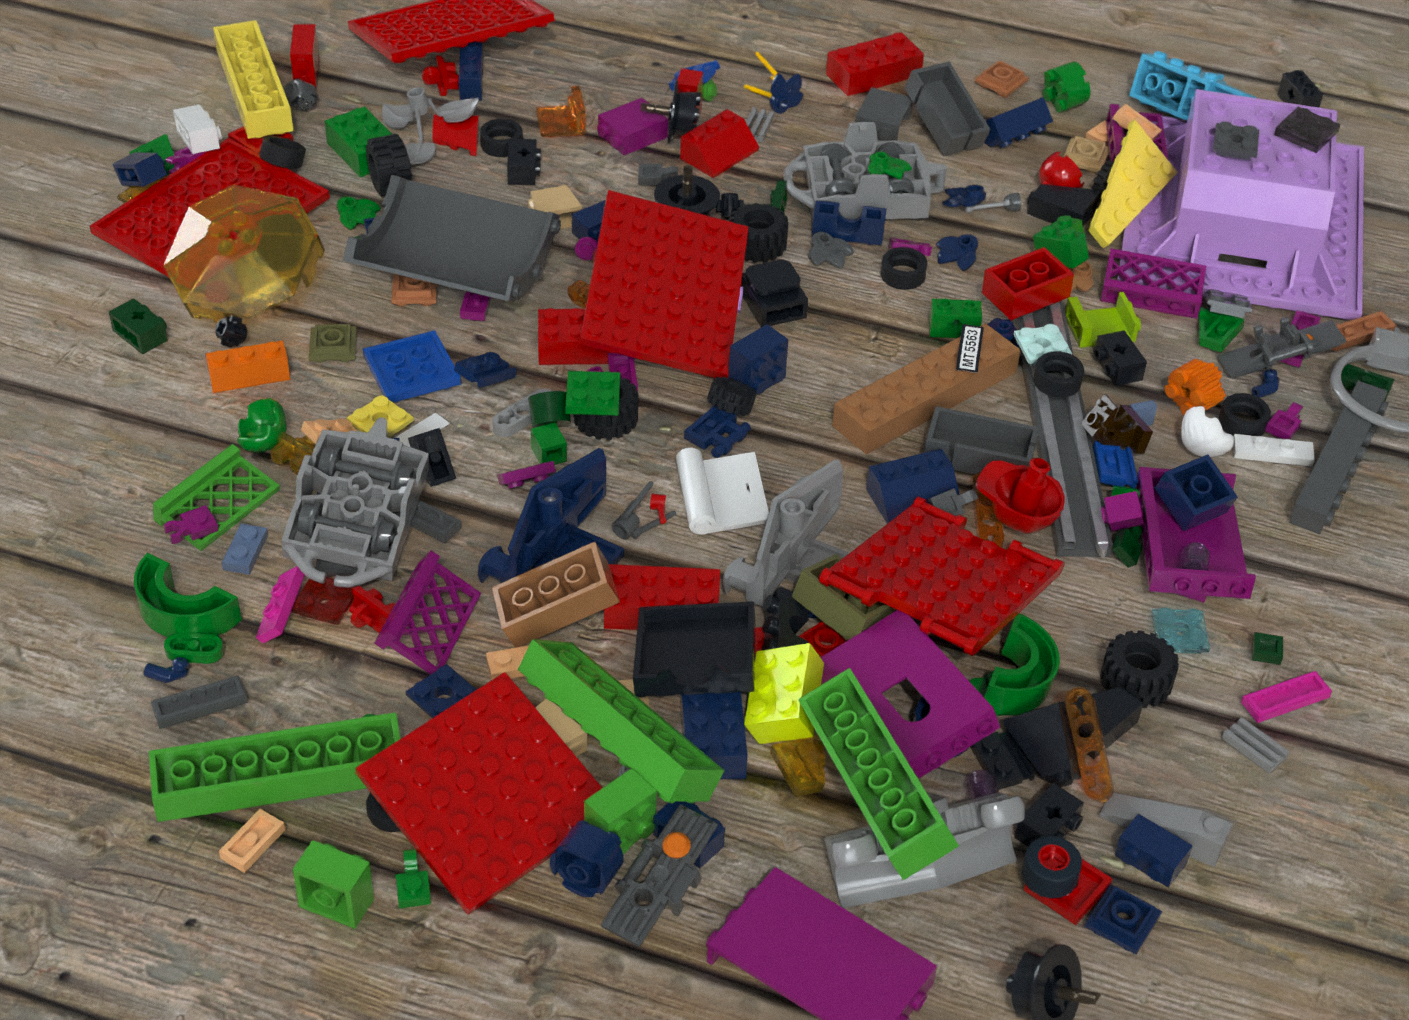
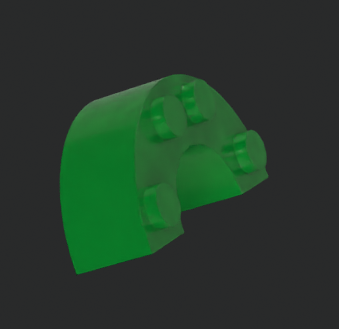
M148 552L136 567L134 588L140 614L145 623L155 632L166 637L178 632L213 634L217 636L228 632L242 620L237 596L217 586L197 595L172 592L174 582L170 563Z
M1019 613L1014 618L1001 653L1010 658L1019 668L1004 669L995 667L984 696L987 702L994 708L996 716L1023 714L1039 707L1046 700L1060 665L1058 647L1050 634L1037 622Z

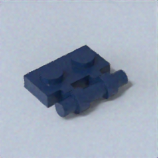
M713 406L684 430V439L704 450L710 445L715 446L711 450V454L713 457L719 458L721 455L729 453L736 442L744 440L747 433L751 430V426L747 422L741 425L736 424L737 415L731 412L730 414L726 413L725 410L717 409L718 407ZM725 432L728 433V434H730V435H728L726 438L723 437V436H721V435H723Z

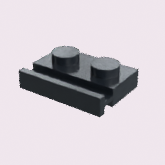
M1007 729L1003 733L993 732L970 746L995 791L1022 784L1023 780L1029 779L1032 781L1035 779L1036 772Z

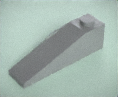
M1113 792L1110 793L1099 815L1100 818L1126 829L1139 813L1193 845L1189 857L1214 868L1236 823V820L1208 808Z

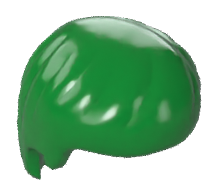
M272 398L251 402L247 407V417L240 419L238 423V444L243 450L248 452L272 450L283 441L286 435L287 423L283 407Z

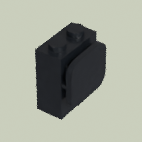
M775 260L752 265L746 269L745 273H742L741 287L744 289L743 299L760 327L766 324L773 326L807 318L808 298L800 287V276L793 265L786 260Z

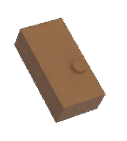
M592 542L492 587L501 628L515 648L620 602L608 561L596 542Z

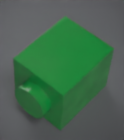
M556 422L531 429V449L540 464L554 461V465L567 462V442Z

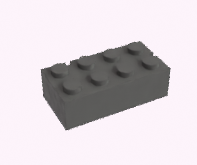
M951 62L912 70L905 85V90L912 102H917L915 107L943 155L947 156L962 152L963 148L966 151L982 147L991 129Z
M936 406L926 438L924 453L942 449L952 463L954 470L980 475L984 467L992 461L1002 460L1014 465L1029 466V461L1034 456L1039 427Z

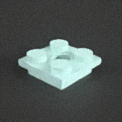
M1047 324L1039 328L1024 327L1021 330L1014 331L1013 335L1028 364L1031 366L1036 365L1040 356L1051 351L1072 354L1057 325Z

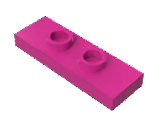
M297 566L281 574L271 590V599L263 610L264 617L255 637L261 643L270 641L281 635L284 631L304 578V574Z
M1313 671L1244 695L1241 703L1254 720L1260 723L1330 698L1332 690L1319 674Z

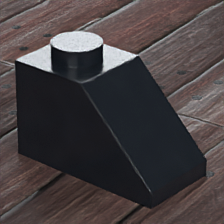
M440 428L408 438L411 448L429 453V471L426 481L430 487L456 479Z

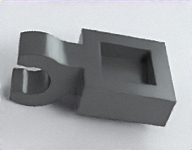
M639 164L638 184L647 186L658 185L661 181L671 177V175H678V167L662 168V164Z
M955 488L929 498L928 501L929 504L957 516L965 513L962 505L979 498L975 489L957 495Z

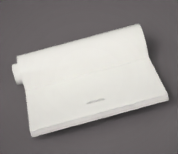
M685 448L678 452L676 463L688 524L693 533L703 535L766 524L769 511L755 452L703 460L701 452L696 448Z

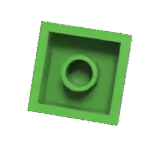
M631 768L584 801V821L605 832H613L621 839L620 848L623 854H625L633 844L640 839L649 837L655 829L653 818L656 814L657 790Z
M312 840L293 868L300 908L356 929L374 901L370 862L359 855H350L342 852L333 845L321 844Z

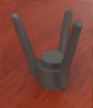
M653 481L648 482L636 499L631 501L625 511L612 523V530L619 538L627 540L632 536L634 539H637L642 533L661 524L659 518L639 528L640 519L633 513L653 486ZM676 511L665 514L666 521L675 516Z

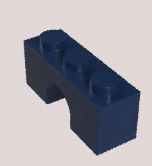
M474 41L460 48L459 93L460 100L478 98L479 101H482L483 46L482 42Z
M816 200L812 236L817 232H826L833 238L843 239L846 242L882 245L887 208L863 206L862 215L857 219L851 220L844 218L840 214V203Z

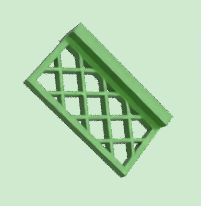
M232 444L153 503V520L160 526H163L166 522L174 520L173 517L177 514L199 508L193 507V502L197 499H210V507L208 509L212 516L213 514H229V519L225 522H217L218 531L207 535L202 540L198 538L192 541L189 535L184 537V539L202 551L277 493L280 485L240 456V449ZM239 467H242L249 473V477H232V473ZM217 484H229V491H213V487ZM232 484H249V492L232 491ZM252 484H264L268 489L264 492H252ZM213 499H229V507H213ZM232 499H249V503L244 507H232Z

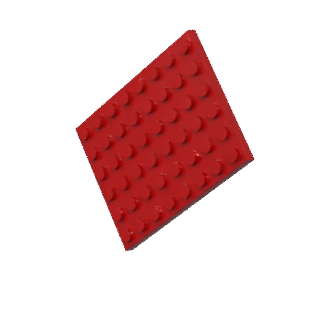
M431 0L349 20L348 27L349 30L390 61L403 63L407 58H422L431 52L442 53L447 51V48L454 46L461 48L467 46L470 42L481 43L487 41L490 37H505L510 32H525L528 28L534 26L545 27L548 23L554 22L555 18L552 11L533 0Z
M227 138L219 144V149L205 152L91 224L90 231L91 234L194 291L253 250L255 231L259 221L271 216L290 215L297 221L328 200L330 195L329 190L287 168L264 161L258 153Z
M608 190L578 344L713 378H728L730 345L733 344L749 227Z

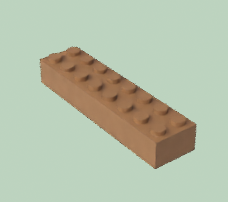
M985 323L981 325V327H984L977 373L956 370L960 336L834 403L832 426L867 455L931 420L936 406L951 409L1017 372L1020 349Z

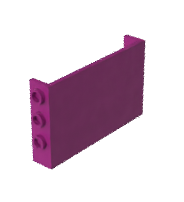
M1139 467L1137 476L1139 482L1135 489L1140 491L1139 500L1144 525L1140 526L1143 528L1142 542L1149 591L1250 599L1256 576L1255 574H1247L1234 504L1226 514L1183 531L1154 489L1163 474L1171 469ZM1222 473L1233 489L1236 474Z
M777 867L773 868L757 888L753 887L748 891L738 910L733 909L729 913L725 925L720 931L715 930L706 943L708 948L707 963L713 965L722 956L821 1020H910L909 1015L912 1011L918 1012L927 999L926 993L934 984L937 970L936 964Z

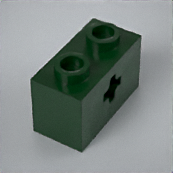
M134 298L109 311L112 331L141 354H145L168 341L166 334L167 325L164 319L156 316L146 305H142Z

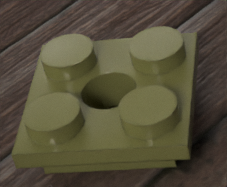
M325 324L311 327L309 361L323 363L328 360H340L342 362L355 360L357 327L351 326V324Z

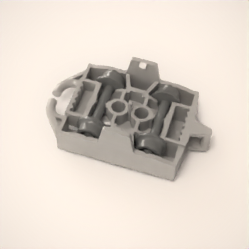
M851 122L842 142H822L803 145V152L786 166L783 177L787 181V192L798 201L810 207L812 220L816 200L840 203V214L844 218L851 220L857 219L862 215L863 206L887 208L886 219L890 220L928 218L931 194L944 190L947 166L944 164L927 163L917 143L897 140L878 141L874 122ZM882 151L892 158L905 160L912 166V170L904 171L903 177L900 180L885 173L883 175L870 174L868 172L869 158L871 154ZM803 171L804 178L807 179L808 190H800L795 187L792 180L794 172ZM930 175H936V182H930Z
M378 418L368 433L351 430L349 433L322 430L312 456L305 454L296 478V499L281 541L283 557L292 559L301 572L309 579L323 584L325 583L327 573L313 567L312 561L314 558L358 568L357 572L351 576L336 575L334 579V586L349 588L359 586L377 578L393 581L429 471V453L405 446L403 442L387 437V420L385 418ZM313 489L319 492L320 495H311ZM392 512H400V517Z

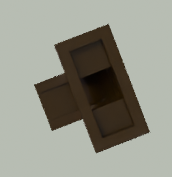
M1104 394L1101 399L1096 401L1094 408L1081 422V425L1101 444L1127 446L1136 454L1145 453L1153 434L1149 426L1129 405H1120L1118 410V406L1109 399L1107 394Z

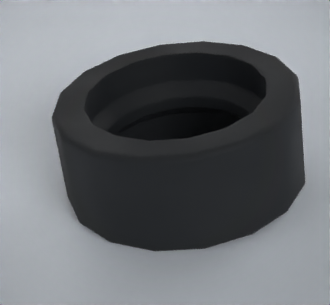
M499 118L490 120L480 128V146L483 152L490 156L508 157L509 139L497 140L494 137L507 136L510 137L509 139H523V129L520 124L510 119Z
M266 136L263 138L259 156L270 164L283 168L298 169L302 167L306 148L290 139Z
M907 247L893 248L883 255L881 277L886 284L896 289L908 290L917 288L925 281L928 261L920 251ZM903 265L914 268L915 270L900 271L893 267Z
M1061 351L1045 353L1037 360L1033 376L1034 384L1041 392L1049 396H1072L1080 390L1084 366L1077 357L1070 353ZM1059 370L1069 374L1071 377L1056 378L1046 372Z
M1236 393L1228 396L1223 401L1218 420L1221 423L1222 429L1227 434L1233 435V437L1234 434L1262 436L1266 432L1265 429L1270 420L1271 410L1265 401L1255 395ZM1232 413H1248L1254 416L1257 420H1241L1235 417Z

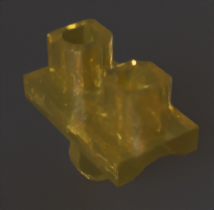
M282 431L278 435V444L271 450L272 461L281 465L285 461L290 460V469L294 474L298 475L305 454L312 456L316 444L306 435L302 439L299 437L295 439Z

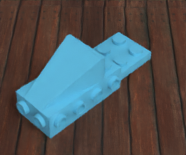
M1155 51L1154 54L1142 53L1129 96L1138 99L1141 104L1152 105L1160 112L1170 113L1172 117L1188 121L1196 89L1256 98V96L1227 85L1223 81V74L1201 71L1202 68L1194 65L1186 66L1183 60L1177 58L1169 59L1167 58L1168 54L1160 51Z

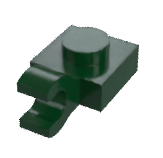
M1140 525L1131 527L1129 530L1128 528L1120 529L1112 547L1115 555L1128 568L1137 565L1143 547L1138 542L1143 532V528Z

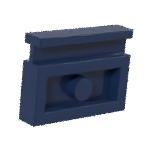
M487 352L456 362L454 371L472 383L477 382V386L482 388L515 378L517 368H510L509 363L500 358L497 353Z

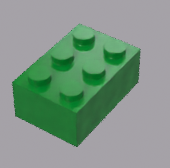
M365 106L325 120L327 144L359 177L370 174L366 157L368 139L391 135L392 133Z

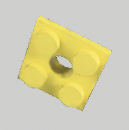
M383 395L375 397L372 402L356 409L353 414L347 417V420L355 428L367 433L378 418H385L387 420V437L389 438L414 421L413 416Z

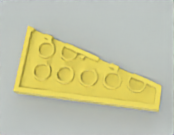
M1135 119L1128 124V132L1122 140L1120 154L1115 158L1107 180V188L1101 195V204L1096 209L1088 230L1102 248L1107 247L1178 173Z

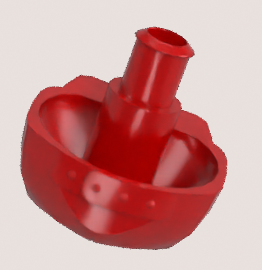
M1032 458L1029 461V466L1014 465L1002 460L992 461L984 467L975 484L976 488L991 500L997 520L1007 527L1024 534L1034 533L1051 526L1064 510L1065 495L1062 486L1056 479L1047 475L1051 467L1042 458Z

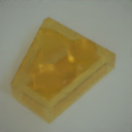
M819 735L772 745L770 754L795 797L823 791L825 785V772L823 770L825 755L823 754L824 744Z

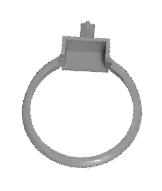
M1376 327L1368 346L1352 349L1338 360L1331 372V387L1342 404L1359 417L1389 430L1409 433L1408 422L1389 419L1370 411L1354 400L1342 384L1341 373L1346 364L1358 360H1366V365L1376 369H1386L1400 375H1409V335L1400 333L1399 328H1394V331Z

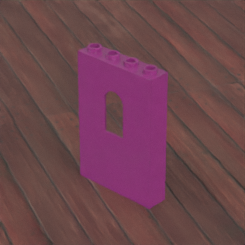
M899 610L821 657L824 662L821 685L850 668L918 779L937 769L946 761L964 752L967 748L1000 728L994 708L925 633L920 631V627L909 615ZM907 678L929 703L930 712L920 721H906L882 693Z

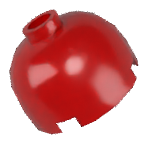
M1057 151L1052 153L1042 163L1039 170V181L1041 184L1083 188L1084 182L1081 183L1079 179L1083 175L1076 163L1067 155L1061 157L1059 156L1061 152Z

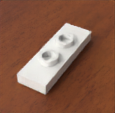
M1234 434V458L1313 467L1315 461L1313 442Z

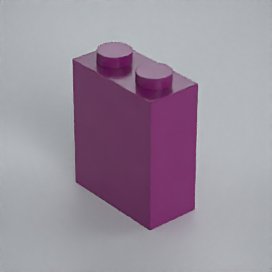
M643 98L598 115V134L623 155L668 138V118L664 115L641 111V103L649 104Z

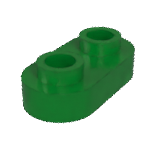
M178 632L171 634L164 641L166 657L171 661L177 657H183L189 663L210 664L221 659L224 654L222 640L213 634Z

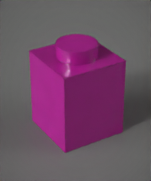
M1137 491L1104 498L1106 507L1101 508L1104 524L1109 523L1112 531L1144 525Z

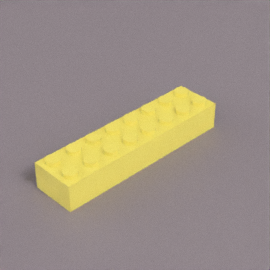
M257 20L213 27L217 53L248 139L262 138L273 134L282 135L285 132L293 131L290 105Z

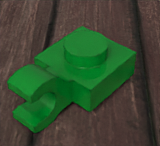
M416 849L403 851L405 873L396 874L399 908L431 905L428 871L418 872Z

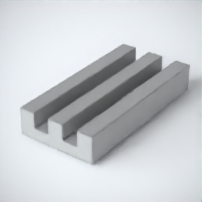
M753 107L746 123L749 129H751L757 118L751 130L757 142H763L774 119L775 111H770L769 114H766L765 109L757 112V108ZM762 120H766L759 135L755 136Z
M1243 717L1238 720L1237 724L1234 723L1230 730L1227 729L1222 736L1224 741L1269 774L1284 762L1289 755L1288 750Z

